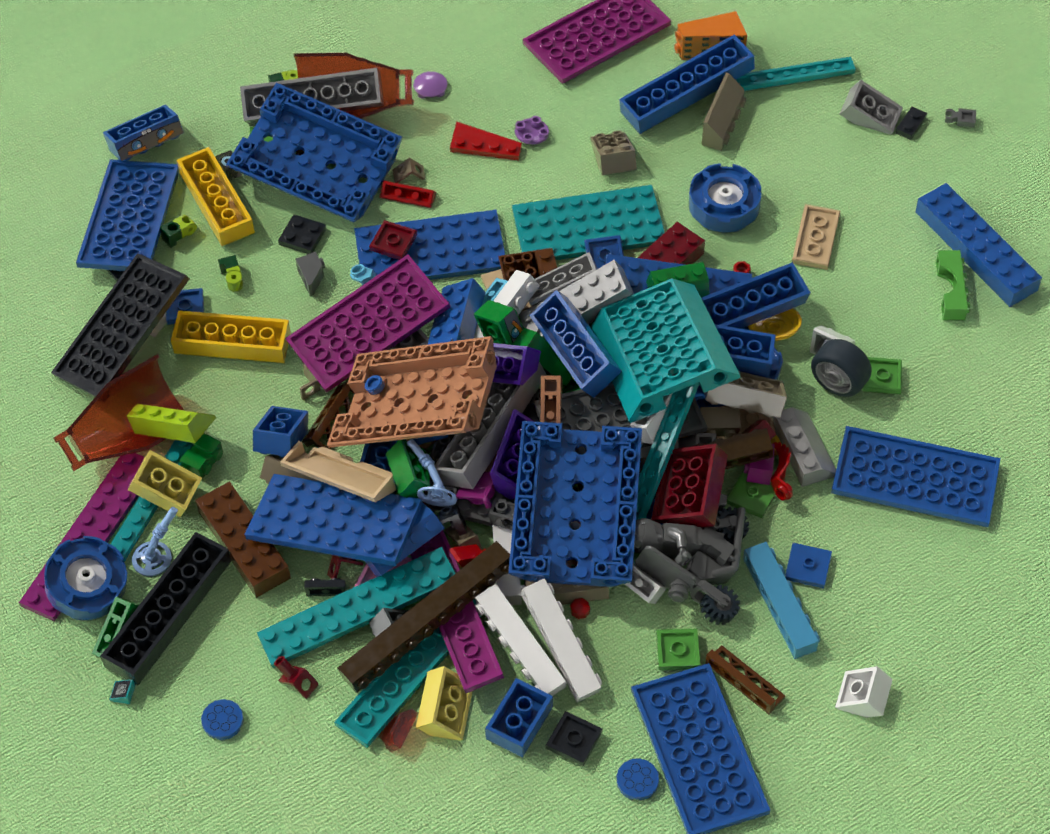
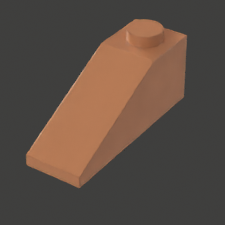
M541 376L540 422L561 423L562 377Z

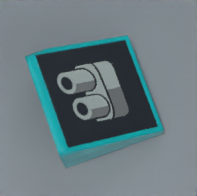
M134 680L115 681L109 700L130 704L136 687Z

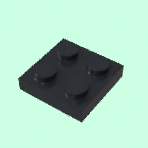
M293 214L278 243L281 246L306 254L313 253L327 229L326 224Z
M565 711L546 743V749L584 766L600 738L603 728Z

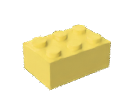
M149 450L128 490L166 511H169L171 507L177 508L176 516L181 517L187 509L202 477Z

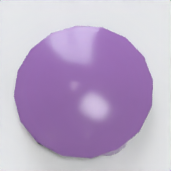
M428 71L418 75L414 80L413 86L419 98L442 97L447 88V80L438 72Z
M533 116L516 122L515 135L521 142L535 145L544 142L548 138L549 129L539 116Z

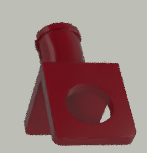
M333 555L327 575L331 579L337 578L341 561L361 566L364 563L358 559Z
M280 656L274 662V666L283 674L278 681L282 684L293 685L304 698L307 699L318 686V682L306 668L292 666L285 656ZM305 679H309L310 687L304 691L302 689V682Z

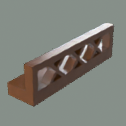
M348 381L336 387L306 434L302 443L307 447L315 445L318 448H328L319 439L322 435H327L329 440L331 434L330 422L336 419L337 414H340V406H345L346 413L349 412L352 402H349L348 393L350 391L353 394L355 393L347 384Z
M721 645L716 651L711 649L706 654L705 664L710 663L713 671L768 715L785 699V695L724 646ZM720 654H724L729 659V662L722 658ZM736 668H741V669H743V670H744V674H742V673H741L739 670H737ZM751 680L758 681L760 683V687ZM768 693H773L778 698L775 700Z

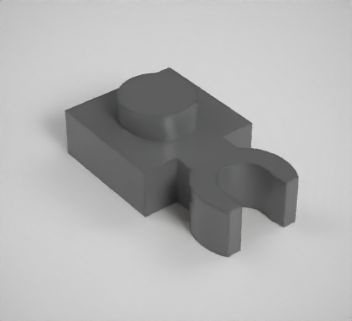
M959 108L958 112H955L953 109H946L945 123L957 122V126L975 127L976 110Z

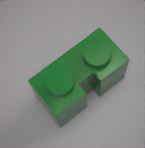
M203 433L197 442L193 443L191 450L188 449L179 460L181 467L203 479L205 475L210 473L214 463L220 460L223 455L221 441Z

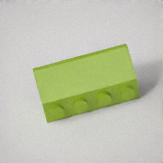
M136 404L127 415V418L135 434L196 443L216 419V416Z

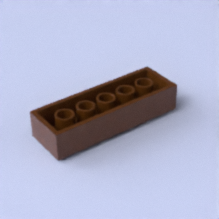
M230 481L195 500L199 514L219 544L229 549L232 563L256 598L291 579L288 565L273 544L246 539L245 532L253 518V514Z

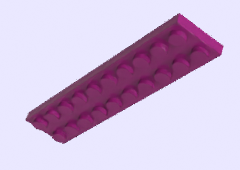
M124 449L60 544L69 539L70 541L83 539V536L98 537L107 543L109 542L139 497L129 491L128 488L142 464L144 456ZM45 564L19 601L21 607L55 622L61 612L55 609L47 598L44 587Z
M444 530L410 554L412 560L442 547L454 572L457 573L460 570L456 559L449 551L451 547ZM472 600L461 612L453 615L446 624L439 626L465 693L504 678Z

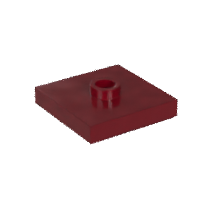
M384 220L372 240L369 250L400 260L408 253L418 235L417 230Z

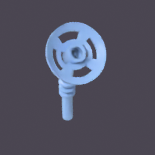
M410 439L407 445L417 455L421 465L426 470L428 469L435 484L419 489L417 492L418 498L434 506L454 505L457 502V496L443 486V482L434 465L435 462L428 454L423 452L413 439Z
M171 507L162 522L158 523L153 530L151 540L141 544L134 551L132 565L139 574L147 577L157 576L165 572L172 561L171 551L167 545L159 542V540L168 531L169 524L178 512L177 508ZM157 547H162L165 550L166 555H161ZM138 559H141L146 565L144 569L138 565ZM161 562H164L160 567L152 570L153 567H156Z

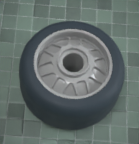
M843 339L827 341L814 355L811 362L812 373L817 382L830 393L840 397L856 395L868 382L872 373L871 363L866 354L853 343Z

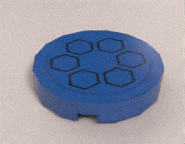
M226 699L216 700L209 704L201 717L202 727L206 734L217 740H226L237 735L244 722L243 713L239 705L232 700Z
M638 758L624 762L618 769L616 776L618 789L628 799L645 800L657 791L659 783L658 771L647 760Z

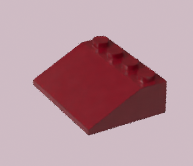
M717 444L673 449L656 492L651 520L658 523L694 525L696 527L715 526L728 455Z

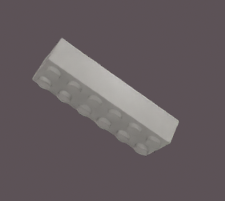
M615 260L559 291L570 299L588 325L594 322L602 307L634 294L624 269ZM543 300L520 313L519 317L524 328L538 332L545 339L529 316L545 301Z

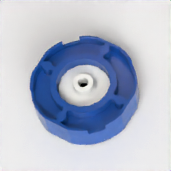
M721 163L706 167L693 177L689 191V210L692 217L706 229L723 233L739 231L755 221L759 214L761 185L759 180L746 168L733 164V167H721Z
M83 536V539L72 541L69 539L57 546L46 562L44 587L47 598L55 609L73 619L93 620L101 618L109 613L115 597L122 598L125 594L127 569L124 558L116 547L98 537Z

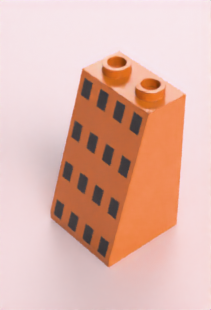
M736 11L680 23L675 32L677 43L674 44L675 52L679 53L681 60H690L734 34L746 46L747 33Z

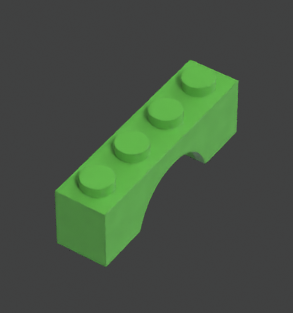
M938 250L936 257L937 276L949 281L953 287L951 292L943 295L941 303L943 320H965L967 313H970V302H967L968 287H965L966 272H963L965 262L964 258H961L960 250Z

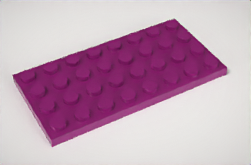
M595 0L523 38V44L564 84L671 25V19L651 0Z
M406 255L285 339L327 393L350 377L357 354L390 350L449 309L450 304L412 258Z

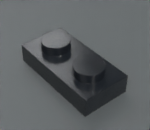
M911 107L896 128L895 134L912 140L927 118V113Z
M313 578L305 580L304 584L306 597L337 596L347 591L346 581L340 578H332L330 580Z

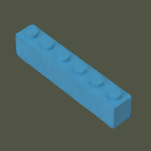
M767 542L744 549L743 560L794 659L817 651L818 643L820 642L819 635L816 631L812 630L809 616L804 614L801 609V601L798 597H795L791 582L786 580L782 565L777 563L774 549L770 548Z

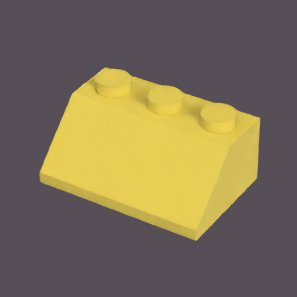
M445 666L427 672L416 724L417 729L433 737L463 740L473 691L465 693L457 673Z

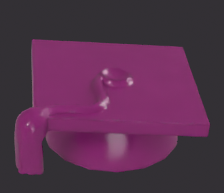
M484 472L473 489L460 487L456 494L457 499H468L472 504H484L486 509H490L492 507L490 499L495 494L490 472Z

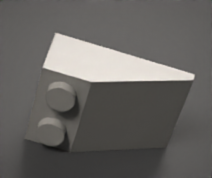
M860 80L850 89L840 115L853 124L891 135L903 107Z

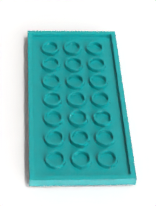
M652 185L512 205L521 252L553 248L555 260L575 258L586 254L584 240L620 235L623 250L650 247L665 233Z

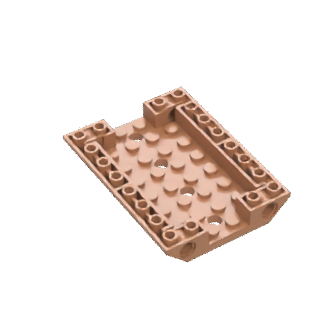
M492 337L357 354L347 383L355 394L349 412L337 414L327 443L328 448L466 433L479 429L497 367ZM378 375L385 382V387L379 394L371 395L365 389V382L371 376Z

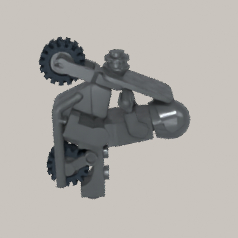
M721 494L716 523L712 527H696L694 525L664 523L661 526L660 523L651 519H637L634 551L640 554L635 560L637 567L668 588V596L674 602H683L688 599V592H690L691 599L700 604V607H703L701 612L706 613L704 617L706 619L708 617L711 618L709 622L713 623L715 620V625L729 623L740 610V606H738L740 600H736L738 598L737 594H732L734 590L728 591L727 586H724L722 589V585L718 584L727 583L739 568L742 539L749 531V522H745L748 519L745 516L746 509L742 507L734 508L733 510L731 507L724 508L727 504V495ZM688 563L686 569L682 568L683 565L685 566Z

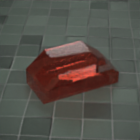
M410 709L394 716L378 735L385 743L386 749L390 752L401 749L418 715L415 710Z

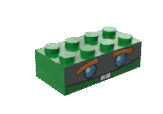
M488 300L474 313L483 336H491L493 343L512 345L524 328L520 323L517 311L513 307L505 306L499 302Z

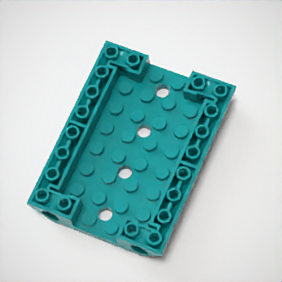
M669 279L604 306L590 327L622 371L612 382L630 423L667 409L663 397L699 382L705 393L741 378L693 284Z

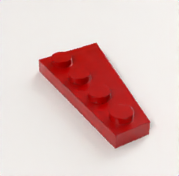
M457 121L450 144V152L519 161L522 149L521 142Z

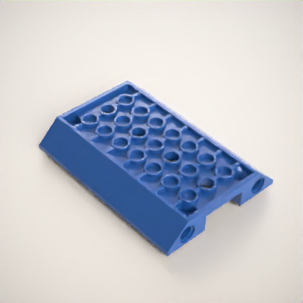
M276 82L260 108L261 117L248 139L242 137L226 166L349 221L355 222L362 218L395 162L402 136ZM270 136L273 140L266 142L264 138ZM297 150H303L304 154L299 156L296 155L295 152ZM328 164L336 165L334 169H328L326 166ZM364 177L367 179V182L360 183L358 179Z
M522 421L508 572L510 575L529 582H537L545 578L547 583L614 587L632 582L642 428L602 426V432L565 430L562 427V423ZM582 446L587 451L585 454L580 455L576 453V449ZM575 484H582L584 489L576 492L573 490V486ZM577 521L581 524V527L573 530L569 525L571 522ZM574 559L578 562V565L575 568H569L566 565L567 561Z

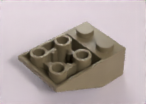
M625 132L599 133L590 137L597 165L602 175L637 170L635 149Z

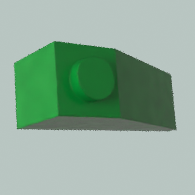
M115 597L92 654L98 657L101 656L138 608V604Z

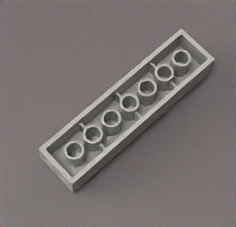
M378 68L276 81L281 85L341 111L384 106L381 73ZM276 82L240 86L243 117L246 123L254 124L259 121L261 117L260 108Z
M540 362L538 370L523 385L492 382L479 429L455 434L435 464L443 485L468 489L475 487L499 450L513 410L516 409L523 413L541 385V376H547Z

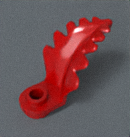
M774 442V448L779 455V464L770 481L775 495L782 501L789 500L793 496L792 487L785 483L784 480L791 452L789 453V447L786 448L785 444L781 446L780 442Z

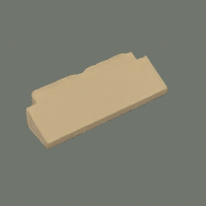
M298 441L280 461L281 466L373 502H377L397 490L391 472L365 462L355 463L351 457L325 447H313L307 454L302 442Z

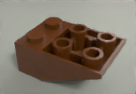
M553 248L498 256L503 280L507 281L516 270L528 273L536 279L557 268Z

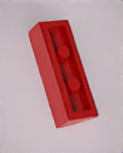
M384 180L380 193V198L428 208L432 207L436 196L435 190Z

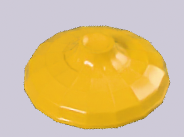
M792 308L749 325L748 328L751 331L775 334V341L784 340L793 336L799 330L802 318L799 312Z

